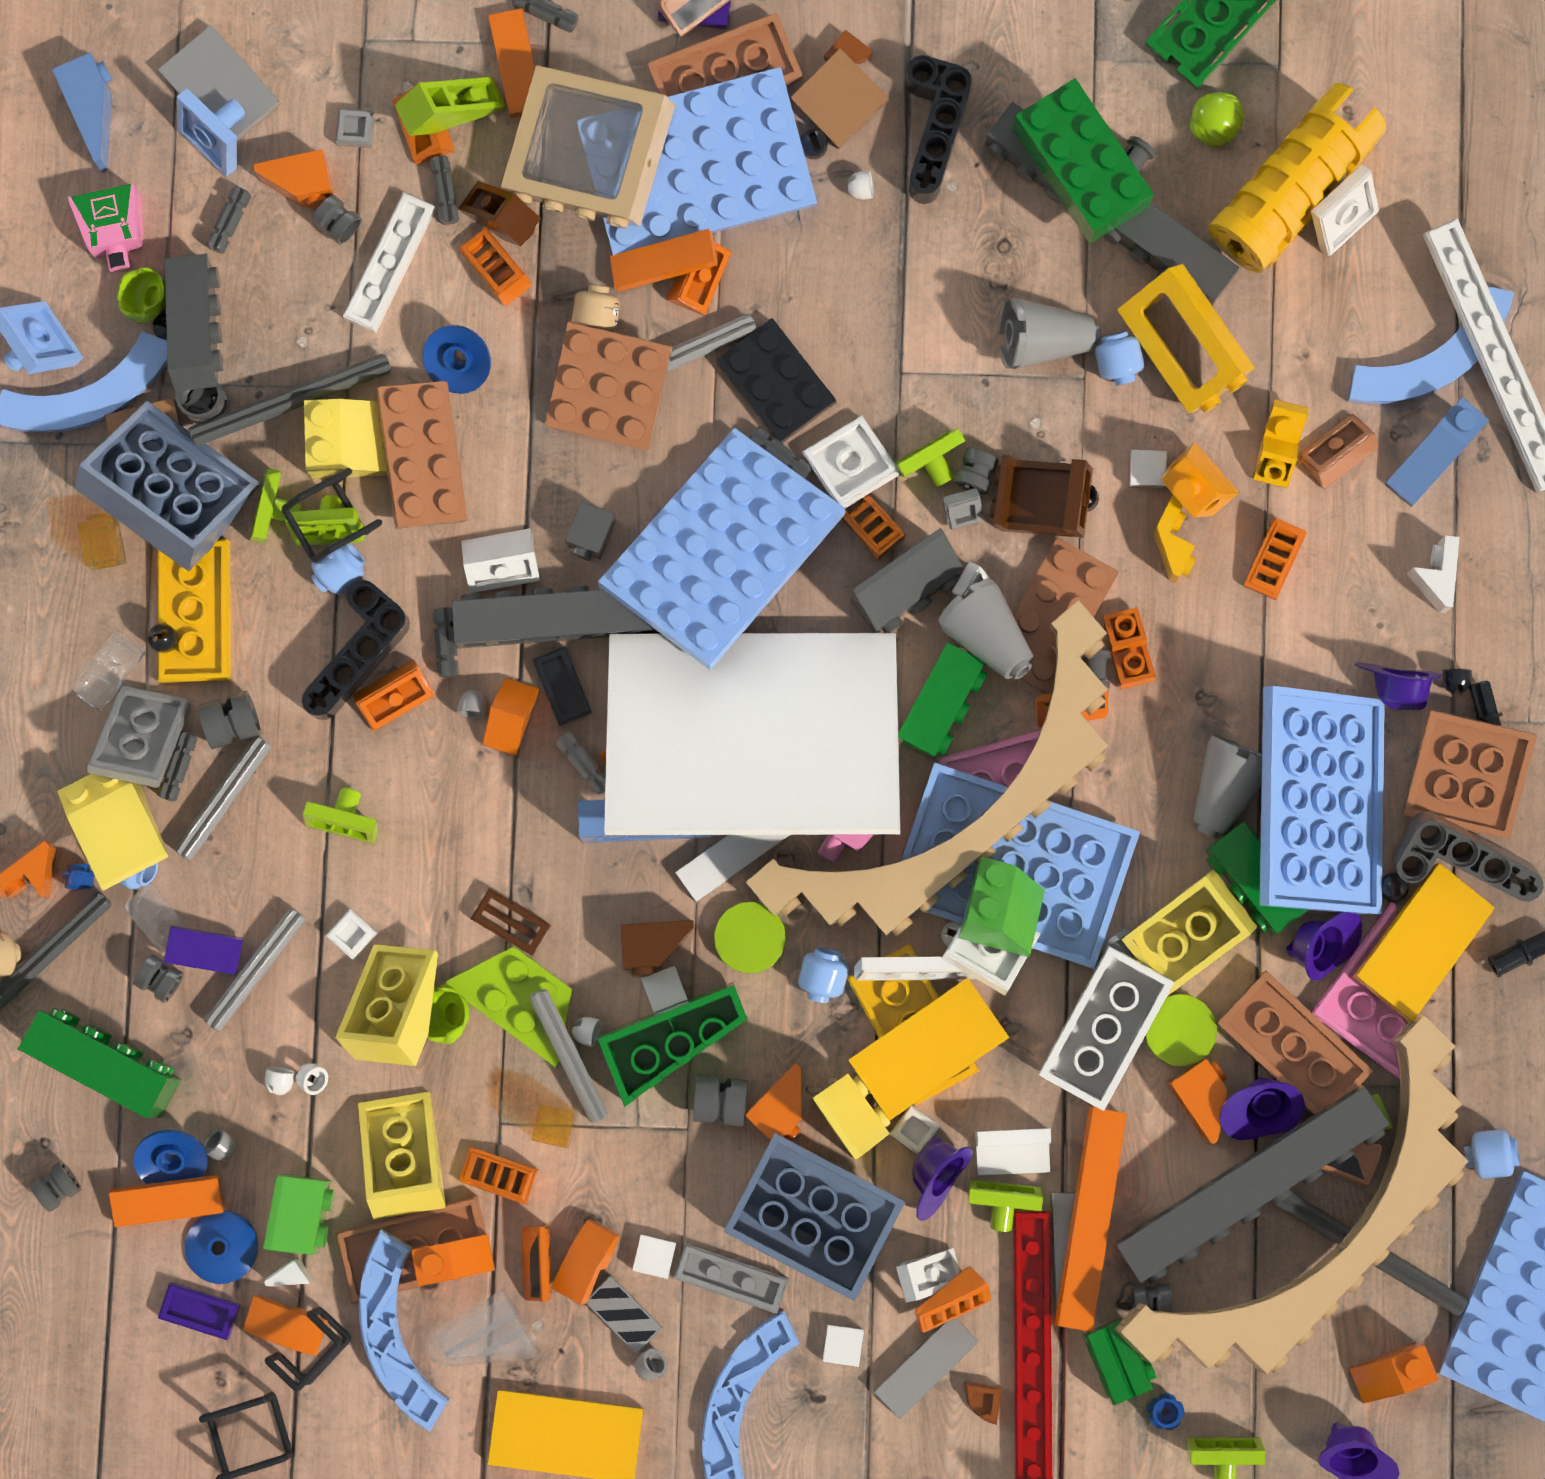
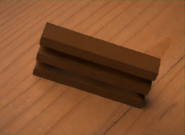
M490 888L471 917V920L531 956L535 954L537 947L541 944L546 932L551 927L549 923ZM490 900H496L538 925L540 929L535 933L488 905ZM484 911L488 912L533 939L531 944L527 945L485 920L481 915Z

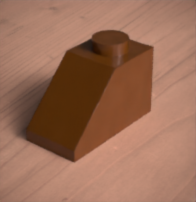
M477 181L458 208L463 214L484 228L486 227L502 240L518 246H522L533 235L535 227L541 219L516 194Z
M684 920L620 925L623 969H631L632 976L653 975V968H661L692 933L694 921Z

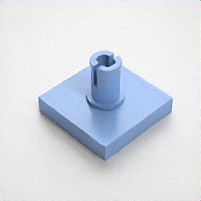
M187 88L177 96V130L225 177L229 176L237 169V136L230 128L245 117L244 109L236 100L231 99L213 114Z
M46 301L0 308V332L11 347V350L3 358L5 364L10 369L18 371L25 368L28 374L73 367L84 358Z

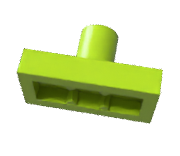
M959 428L948 430L896 461L895 464L900 471L899 476L906 477L924 466L936 487L953 479L955 476L944 459L943 454L966 441Z
M267 468L264 473L249 538L251 542L263 544L266 541L271 519L283 522L286 520L282 513V506L288 501L276 498L282 471ZM296 504L289 511H300L301 504Z
M334 495L323 496L319 510L291 512L310 545L332 544L364 527L356 508H341V499ZM285 520L295 545L302 546L288 521ZM365 535L350 543L363 542Z
M343 787L340 789L334 808L307 801L303 812L305 827L375 844L379 832L377 819L355 814L361 793L351 788Z
M973 1179L968 1181V1203L992 1206L990 1228L995 1231H1012L1014 1208L1034 1211L1042 1210L1043 1194L1039 1186Z
M1187 1437L1186 1452L1191 1465H1214V1479H1236L1237 1465H1265L1266 1451L1260 1437Z

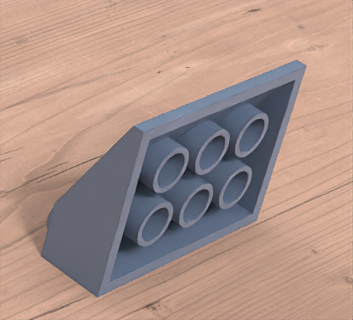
M146 401L79 464L75 489L189 572L211 550L257 490L260 482L206 443L195 446L187 429Z
M774 1133L724 1232L855 1301L905 1201Z

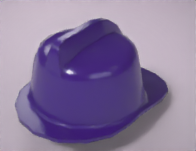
M1355 663V666L1374 672L1377 695L1384 704L1397 710L1424 709L1427 705L1432 679L1442 677V674L1432 671L1399 670L1369 663Z
M1341 912L1326 922L1308 921L1299 928L1294 940L1286 947V953L1293 957L1300 966L1305 968L1307 976L1311 980H1321L1330 971L1351 957L1358 947L1362 936L1360 916L1356 913Z
M1261 1078L1253 1081L1246 1088L1233 1093L1222 1106L1219 1120L1223 1131L1229 1137L1237 1140H1250L1289 1131L1299 1123L1304 1115L1305 1102L1303 1095L1296 1087L1272 1078Z
M934 1137L917 1155L913 1163L912 1175L914 1183L922 1193L916 1210L917 1218L920 1221L927 1220L940 1208L957 1177L963 1172L972 1157L973 1151L970 1147H963L957 1150L941 1138Z
M1339 1422L1332 1425L1331 1434L1326 1442V1449L1321 1452L1318 1458L1322 1468L1331 1472L1339 1479H1398L1400 1472L1397 1463L1378 1448L1370 1431L1359 1426L1347 1427Z

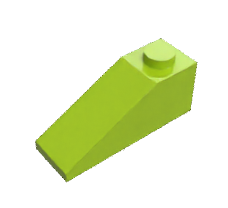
M492 77L419 82L394 105L409 136L435 134L503 111L507 107Z

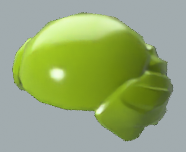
M1226 92L1204 95L1197 100L1192 109L1189 124L1191 133L1197 140L1208 147H1221L1225 143H1230L1231 139L1237 137L1241 131L1244 116L1242 104L1236 96Z
M140 267L137 270L126 273L120 279L121 283L118 284L119 291L117 292L118 296L116 299L119 302L118 307L121 309V313L137 323H149L156 319L166 307V282L154 269Z
M441 985L435 987L433 991L427 1039L439 1044L454 1043L463 1034L469 1022L470 1008L468 1003L451 986Z

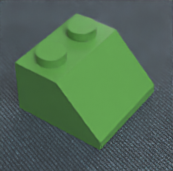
M981 857L973 873L959 938L1030 957L1045 890L1017 866Z
M294 1174L277 1175L263 1249L314 1255L318 1253L319 1247L324 1248L328 1236V1226L323 1225L325 1212L332 1210L335 1190L330 1189L331 1181Z

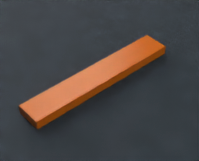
M1089 1107L1055 1315V1326L1093 1332L1126 1124V1113L1107 1109L1102 1111L1097 1107Z

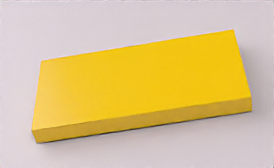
M218 539L211 550L189 572L157 549V624H168L178 634V644L174 650L168 653L158 652V682L160 684L231 682L230 541L228 539ZM169 631L158 635L157 640L169 636Z
M1437 863L1432 867L1353 977L1408 1022H1412L1495 907L1442 864Z
M908 944L885 957H917L911 944ZM854 974L847 977L878 1038H881L939 998L930 980L857 981ZM973 1062L914 1103V1105H918L979 1072L976 1064Z
M966 978L848 1061L890 1121L1007 1040L1009 1036L969 978Z
M499 1389L497 1392L488 1465L594 1479H635L644 1408Z

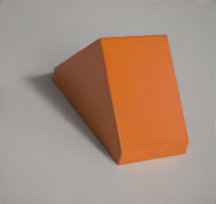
M505 678L490 708L483 746L517 757L540 691L539 688Z

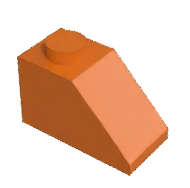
M322 149L253 164L254 171L262 183L301 207L318 208L324 200L331 195H335L328 161Z
M1202 1059L1166 1084L1205 1142L1212 1145L1219 1139L1221 1128L1220 1112L1226 1101L1228 1090L1223 1082L1227 1078L1215 1061L1210 1064L1207 1059Z
M797 1063L745 1114L770 1141L774 1133L792 1141L801 1131L797 1126L802 1120L801 1067Z
M488 1234L418 1247L411 1250L418 1287L495 1270Z
M1418 1342L1349 1368L1363 1404L1405 1394L1439 1381L1426 1346Z

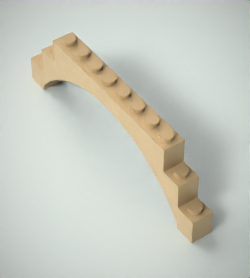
M1079 600L1053 621L1049 627L1056 635V667L1050 704L1044 725L1033 751L1005 793L978 820L953 838L925 853L898 863L867 870L822 872L779 866L772 859L747 880L746 883L774 916L780 912L784 917L801 904L797 897L803 893L830 926L835 922L840 927L857 913L853 907L859 903L886 936L893 932L897 937L913 923L909 916L920 908L924 913L941 899L936 893L947 884L951 889L956 887L968 876L964 870L974 861L979 863L981 857L990 858L996 853L992 847L1002 837L1006 842H1009L1024 829L1020 824L1022 820L1030 814L1036 819L1051 806L1047 800L1057 791L1064 795L1079 782L1075 776L1086 767L1091 772L1107 758L1103 752L1109 746L1081 715L1086 711L1090 716L1106 702L1102 696L1108 689L1081 657L1085 654L1090 659L1105 646L1101 640L1106 636L1107 632Z
M1425 1015L1417 1016L1414 1021L1409 1022L1390 1041L1397 1049L1400 1073V1107L1396 1135L1387 1167L1374 1196L1360 1219L1341 1243L1312 1269L1291 1283L1265 1296L1235 1306L1209 1311L1175 1313L1152 1311L1147 1305L1139 1303L1114 1330L1146 1362L1153 1364L1156 1360L1159 1363L1165 1360L1175 1348L1172 1343L1177 1340L1201 1366L1208 1369L1213 1365L1216 1368L1221 1366L1232 1354L1229 1348L1233 1345L1259 1372L1268 1374L1270 1371L1273 1373L1277 1372L1288 1361L1289 1357L1286 1354L1295 1344L1301 1346L1313 1335L1314 1330L1312 1327L1321 1317L1327 1319L1337 1310L1340 1305L1337 1300L1346 1291L1351 1293L1360 1286L1365 1279L1362 1274L1371 1264L1377 1266L1390 1253L1387 1249L1388 1246L1396 1238L1401 1240L1406 1237L1415 1226L1412 1221L1421 1212L1424 1214L1429 1212L1439 1202L1440 1198L1437 1195L1446 1185L1452 1187L1463 1177L1465 1172L1462 1168L1469 1161L1438 1131L1439 1128L1442 1130L1446 1129L1456 1120L1458 1114L1455 1111L1462 1103L1431 1073L1433 1070L1436 1073L1439 1072L1450 1062L1452 1057L1449 1053L1456 1046Z

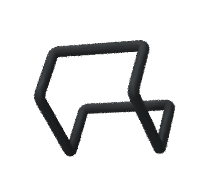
M346 468L299 493L282 506L283 515L308 557L314 563L319 562L332 552L357 538L368 535L382 525V520L377 519L315 554L289 511L300 501L330 485L333 486L344 507L353 508L339 484L352 474V469Z
M322 1307L308 1311L307 1317L334 1344L305 1375L280 1352L269 1355L264 1360L265 1364L294 1391H300L305 1385L312 1384L351 1341L349 1332ZM317 1315H320L322 1318L328 1320L327 1323L330 1326H332L343 1337V1339L341 1340L337 1334H335L319 1317H317ZM278 1360L280 1363H282L299 1380V1382L296 1383L274 1361Z
M274 1392L211 1413L207 1412L199 1417L201 1423H208L222 1471L221 1474L217 1475L216 1479H233L283 1463L293 1455L277 1396ZM270 1401L285 1453L229 1472L214 1419Z

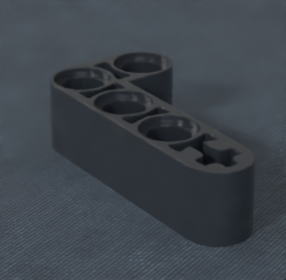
M925 55L916 56L910 60L907 66L905 82L911 94L933 101L909 182L910 196L914 201L921 204L933 202L940 193L969 99L972 83L971 74L966 68ZM917 71H925L931 78L922 82L916 80L913 74ZM953 80L959 81L963 84L964 88L956 92L950 90L946 84ZM941 113H948L954 118V121L950 124H942L936 119V116ZM937 145L944 150V154L933 157L926 152V149L929 146ZM927 169L932 172L930 184L925 189L920 187V183L923 182Z
M368 580L355 581L350 585L346 596L349 605L366 622L303 693L302 704L304 709L318 720L332 718L409 630V618L402 608ZM366 590L373 592L374 597L371 604L365 607L357 605L356 599L359 593ZM396 613L400 615V623L395 629L388 630L383 627V620L388 614ZM367 640H374L377 644L375 653L368 657L361 656L359 652L361 644ZM342 667H351L353 670L351 680L344 684L337 683L336 673ZM328 682L339 691L337 696L325 686ZM315 697H325L324 700L328 703L324 709L319 706L316 707Z

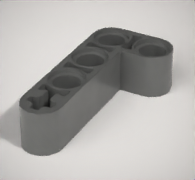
M1429 811L1421 812L1412 819L1392 855L1393 864L1400 878L1409 883H1418L1424 880L1437 858L1521 901H1532L1538 898L1544 888L1540 874L1529 861ZM1429 825L1438 827L1437 833L1431 838L1420 836L1424 827ZM1457 843H1469V848L1465 853H1452L1453 847ZM1410 856L1420 858L1416 867L1411 869L1402 867L1403 861ZM1492 858L1501 859L1497 869L1492 871L1484 869L1485 863ZM1513 871L1515 876L1523 880H1526L1528 877H1530L1531 881L1529 883L1522 882L1519 885L1516 878L1513 875H1511V872Z

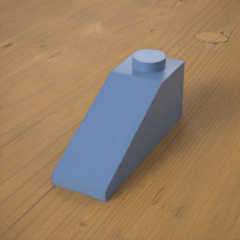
M90 52L52 69L94 163L101 172L108 170L112 93L107 82L112 81V77L104 61L97 63Z
M1462 397L1388 479L1385 485L1412 507L1481 431L1489 419Z

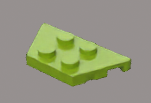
M512 947L446 981L444 985L456 989L457 993L462 995L470 1005L557 1068L560 1061L530 1002L529 996L538 990L546 989L566 1027L573 989L516 947Z

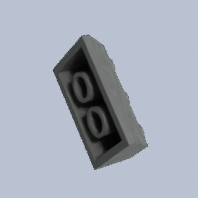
M939 528L852 589L851 603L873 633H880L881 631L891 633L903 623L901 617L911 610L914 614H917L932 603L930 599L932 595L940 590L944 594L951 591L957 584L958 577L962 575L964 568L947 536Z

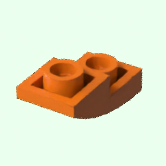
M1138 607L1103 615L1104 627L1107 632L1106 636L1120 690L1155 682L1156 675L1146 645L1147 637Z
M588 1219L570 1246L551 1288L579 1305L588 1303L600 1270L608 1267L620 1235L594 1220Z
M264 1295L253 1296L243 1331L312 1356L318 1354L324 1335L307 1317L308 1311L300 1307L289 1308ZM319 1317L327 1325L328 1320Z

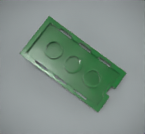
M1182 0L1145 41V46L1165 63L1169 59L1175 61L1179 65L1176 72L1198 90L1277 0H1192L1191 3L1189 0ZM1267 2V5L1258 13L1262 6ZM1177 13L1180 14L1175 19V21L1168 28H1166V26L1177 15ZM1245 26H1247V27L1243 30V32H1242L1236 39H1234V38L1238 35V33H1239ZM1221 52H1224L1219 57V59L1212 66H1210L1213 63V61L1221 54Z

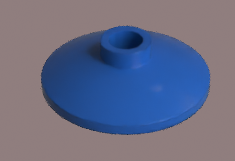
M460 325L443 326L428 337L423 348V364L427 374L433 382L447 381L448 389L451 393L464 394L478 389L489 376L491 370L489 349L483 339L467 327ZM456 351L462 352L466 360L459 359Z
M161 1130L149 1134L137 1145L133 1158L135 1171L146 1184L203 1177L208 1162L203 1145L195 1137L178 1130Z
M224 1210V1213L200 1217L190 1228L185 1241V1255L190 1268L201 1279L214 1284H226L243 1277L252 1268L258 1253V1239L252 1225L243 1216ZM216 1241H222L225 1244V1251L221 1255L216 1254L213 1250V1245Z

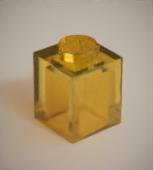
M99 513L86 517V522L77 523L85 566L94 571L127 564L120 523L112 516L108 517L106 513Z
M539 1104L531 1140L570 1148L578 1112Z

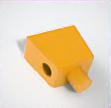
M1196 442L1178 456L1167 467L1161 477L1165 486L1193 517L1214 516L1240 493Z

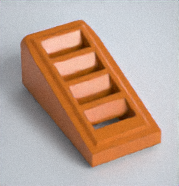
M486 227L458 248L504 306L509 305L531 287L532 284L526 274ZM490 243L491 247L479 257L475 258L473 256ZM497 254L500 256L491 264H489L486 268L482 267L492 258H494ZM505 266L509 267L499 276H497L494 280L492 279V277L495 274H497L500 270H502Z
M868 494L861 498L864 503L849 514L845 510L842 520L878 561L903 541L905 534ZM870 508L873 513L858 524L854 519ZM878 518L881 524L867 534L864 529ZM887 529L890 534L876 544L873 539Z
M1274 518L1268 527L1243 586L1276 600L1307 531ZM1275 533L1294 540L1292 545L1275 538ZM1269 546L1288 553L1287 557L1283 558L1268 551ZM1263 559L1281 566V571L1278 572L1262 565ZM1257 572L1275 579L1274 586L1255 578Z
M470 1147L459 1182L527 1205L539 1169ZM479 1157L484 1159V1162L477 1180L471 1178L477 1158ZM491 1162L498 1165L492 1183L489 1184L485 1182ZM504 1168H511L505 1188L498 1187ZM519 1171L525 1174L517 1193L512 1191Z
M970 1266L965 1268L915 1309L918 1329L925 1333L989 1302L991 1296L986 1281Z

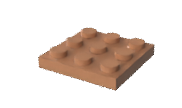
M569 321L566 327L545 426L648 451L652 441L673 346Z
M1429 709L1402 814L1415 817L1421 812L1429 811L1466 830L1510 840L1537 735L1531 732Z

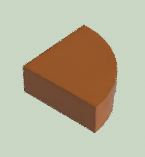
M845 30L826 52L824 60L827 62L841 48L855 64H861L872 56L873 50Z
M964 1382L965 1397L974 1413L984 1421L997 1425L1001 1387Z

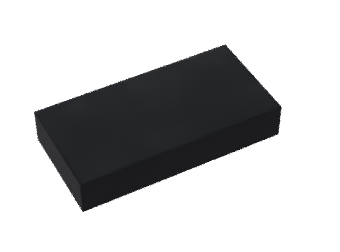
M566 646L532 659L559 726L592 714Z

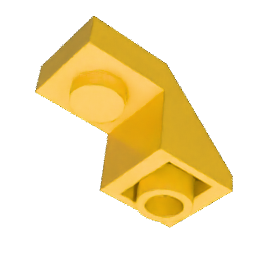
M1274 399L1264 429L1253 480L1288 488L1296 465L1298 444L1308 417L1309 407Z
M1172 495L1153 531V535L1168 579L1176 583L1181 575L1185 577L1189 575L1197 558L1191 556L1195 545L1170 533V531L1175 533L1179 531L1187 515L1181 512L1183 505Z

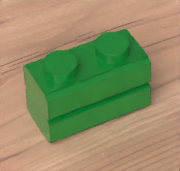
M1118 1318L1094 1328L1093 1332H1084L1082 1334L1109 1402L1113 1406L1153 1390L1151 1380L1156 1378L1152 1364L1141 1359V1356L1114 1330L1124 1318Z

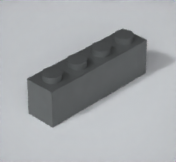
M207 253L166 258L167 366L175 392L217 387L218 372L223 371L222 354L220 349L217 350V344L222 343L221 326L219 322H216V316L222 313L219 295L215 294V288H220L221 286L218 268L211 267Z

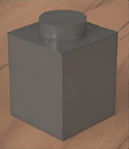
M581 501L565 539L567 547L572 548L570 553L587 561H590L591 557L601 559L616 522L615 515Z

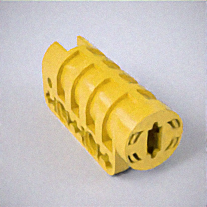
M1333 83L1306 113L1302 122L1285 137L1280 147L1264 161L1252 179L1242 186L1231 203L1224 207L1208 225V232L1216 245L1243 268L1254 273H1261L1266 267L1270 268L1312 220L1311 211L1356 170L1386 131V122L1376 107L1370 111L1355 130L1343 118L1335 114L1337 109L1352 93L1353 88L1342 83Z

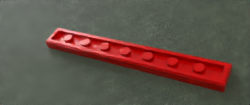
M1014 1211L1015 1479H1053L1050 1211Z

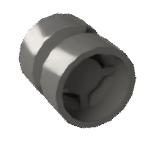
M219 384L217 387L179 391L175 394L178 407L194 425L230 411L228 395Z
M247 690L227 696L225 703L213 700L198 705L201 726L212 750L232 744L234 737L246 740L261 735L257 712Z
M697 1075L693 1122L713 1124L716 1119H721L723 1125L744 1127L748 1080L728 1078L725 1083H720L718 1077Z

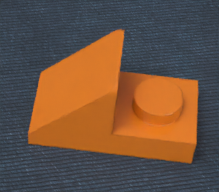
M44 840L0 873V897L8 896V898H12L18 895L27 887L25 882L29 880L41 897L49 899L57 854L55 845Z

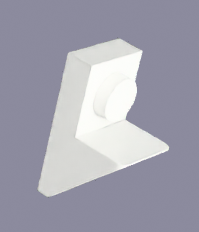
M1445 535L1438 541V545H1433L1430 562L1431 566H1436L1435 570L1414 567L1407 572L1413 583L1434 608L1441 613H1446L1453 608L1460 537Z
M954 1248L908 1260L896 1267L906 1303L934 1295L960 1273Z

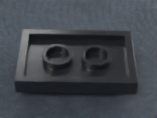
M773 318L716 359L718 366L774 438L782 444L836 404L837 400Z

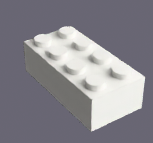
M1108 945L1039 1071V1076L1104 1111L1170 992L1174 981Z

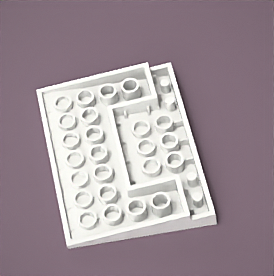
M742 633L711 670L662 634H609L605 835L900 834L896 633Z

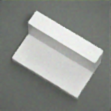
M531 528L461 541L463 566L470 593L540 581Z
M1050 1128L975 1131L977 1175L1050 1172Z

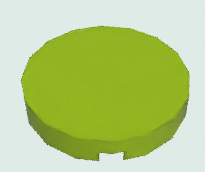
M757 902L739 903L727 909L718 920L714 933L715 948L722 961L733 970L745 974L761 973L772 967L781 957L786 943L785 927L778 914L774 916L765 905Z
M1176 994L1166 997L1145 1035V1040L1150 1051L1162 1062L1168 1065L1185 1067L1200 1062L1210 1053L1216 1042L1217 1025L1213 1013L1204 1002L1190 995Z

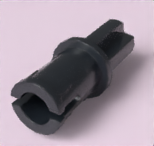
M1481 681L1471 684L1469 690L1477 716L1475 720L1502 726L1500 716H1503L1502 712L1498 713L1490 682Z
M1545 931L1524 941L1518 939L1516 940V945L1489 956L1488 961L1495 975L1499 978L1503 974L1524 964L1531 966L1533 965V960L1545 955Z

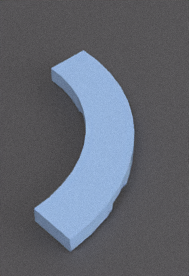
M1488 287L1501 318L1505 322L1514 292ZM1463 325L1437 350L1412 362L1387 367L1356 365L1353 370L1347 402L1391 404L1413 398H1421L1454 382L1478 361Z
M142 331L129 354L117 367L98 381L73 392L50 396H33L2 389L0 394V426L29 433L66 432L81 429L105 420L104 415L122 411L136 401L135 398L158 379L167 366V341Z
M381 1228L371 1246L362 1274L359 1297V1322L362 1340L369 1362L379 1382L383 1384L396 1405L406 1415L430 1432L449 1401V1397L436 1389L423 1376L412 1361L404 1345L397 1317V1293L401 1272L412 1246Z
M784 1310L763 1322L737 1346L716 1379L705 1412L702 1432V1455L706 1479H744L739 1454V1432L746 1403L757 1381L764 1372L783 1354L800 1344Z

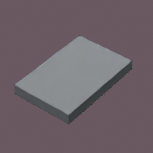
M212 25L208 26L158 69L160 74L178 94L188 88L213 114L229 100H236L245 112V117L230 128L237 136V141L281 104L278 98Z
M120 685L88 762V773L159 788L191 708L190 699Z

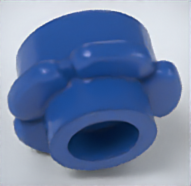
M71 864L68 865V871L61 873V877L64 878V888L84 890L94 887L95 875L93 871H90V865Z
M1163 1393L1159 1398H1153L1148 1405V1412L1151 1415L1149 1420L1158 1429L1173 1430L1179 1426L1180 1420L1184 1416L1183 1404L1177 1401L1174 1395ZM1167 1408L1169 1410V1414L1163 1415V1409Z

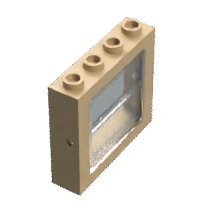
M536 65L501 188L516 194L526 205H531L533 200L543 203V208L553 212L563 213L564 208L574 210V215L582 219L595 221V217L598 216L606 218L607 224L618 228L627 229L628 224L640 227L676 104L664 94Z

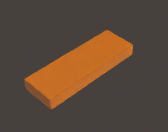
M520 8L488 15L510 118L522 116L535 71L523 9Z
M710 229L618 253L614 257L613 255L610 256L614 288L618 292L718 265L713 233Z
M219 1175L113 1188L109 1191L114 1227L224 1213L225 1210Z

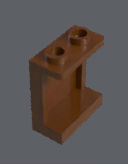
M1003 455L1001 465H997L995 470V485L998 486L997 499H993L990 506L991 520L1002 532L1084 538L1093 467L1086 460L1072 459L1071 464L1015 460L1010 455Z

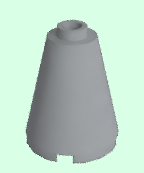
M1009 298L1010 301L1003 303L998 334L1005 335V346H999L1002 363L1007 369H1019L1090 352L1094 344L1099 342L1100 327L1098 323L1094 322L1092 316L1020 298Z
M992 579L977 582L969 587L973 592L965 599L958 595L944 609L939 617L938 622L941 625L939 627L946 635L1005 679L1013 677L1020 679L1032 668L1030 663L1033 660V654L999 586Z
M1211 734L1207 742L1192 819L1198 823L1196 830L1214 838L1217 837L1218 833L1226 834L1262 787L1261 753L1240 746L1238 743L1227 738Z

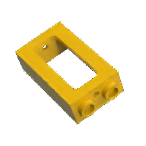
M1184 264L1165 270L1117 309L1188 414L1200 409L1206 413L1222 402L1219 398L1221 394L1226 390L1232 393L1248 382L1245 376L1255 369ZM1166 295L1217 366V374L1200 388H1196L1145 314L1148 309Z

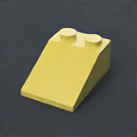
M349 399L304 400L306 472L312 479L329 478L346 468L352 469V474L346 478L387 476L377 401Z
M89 774L57 791L66 817L103 891L169 857L141 784Z
M1212 869L1121 940L1140 963L1174 981L1168 993L1170 995L1251 935L1258 925L1216 871Z
M373 945L335 1037L354 1060L416 1066L429 1033L438 958L436 950Z
M846 1074L813 1097L812 1100L854 1160H857L890 1134L885 1127L891 1123L879 1105L872 1109L865 1097L870 1092L859 1076L852 1079L849 1074Z
M430 1091L358 1103L366 1200L373 1220L446 1208Z

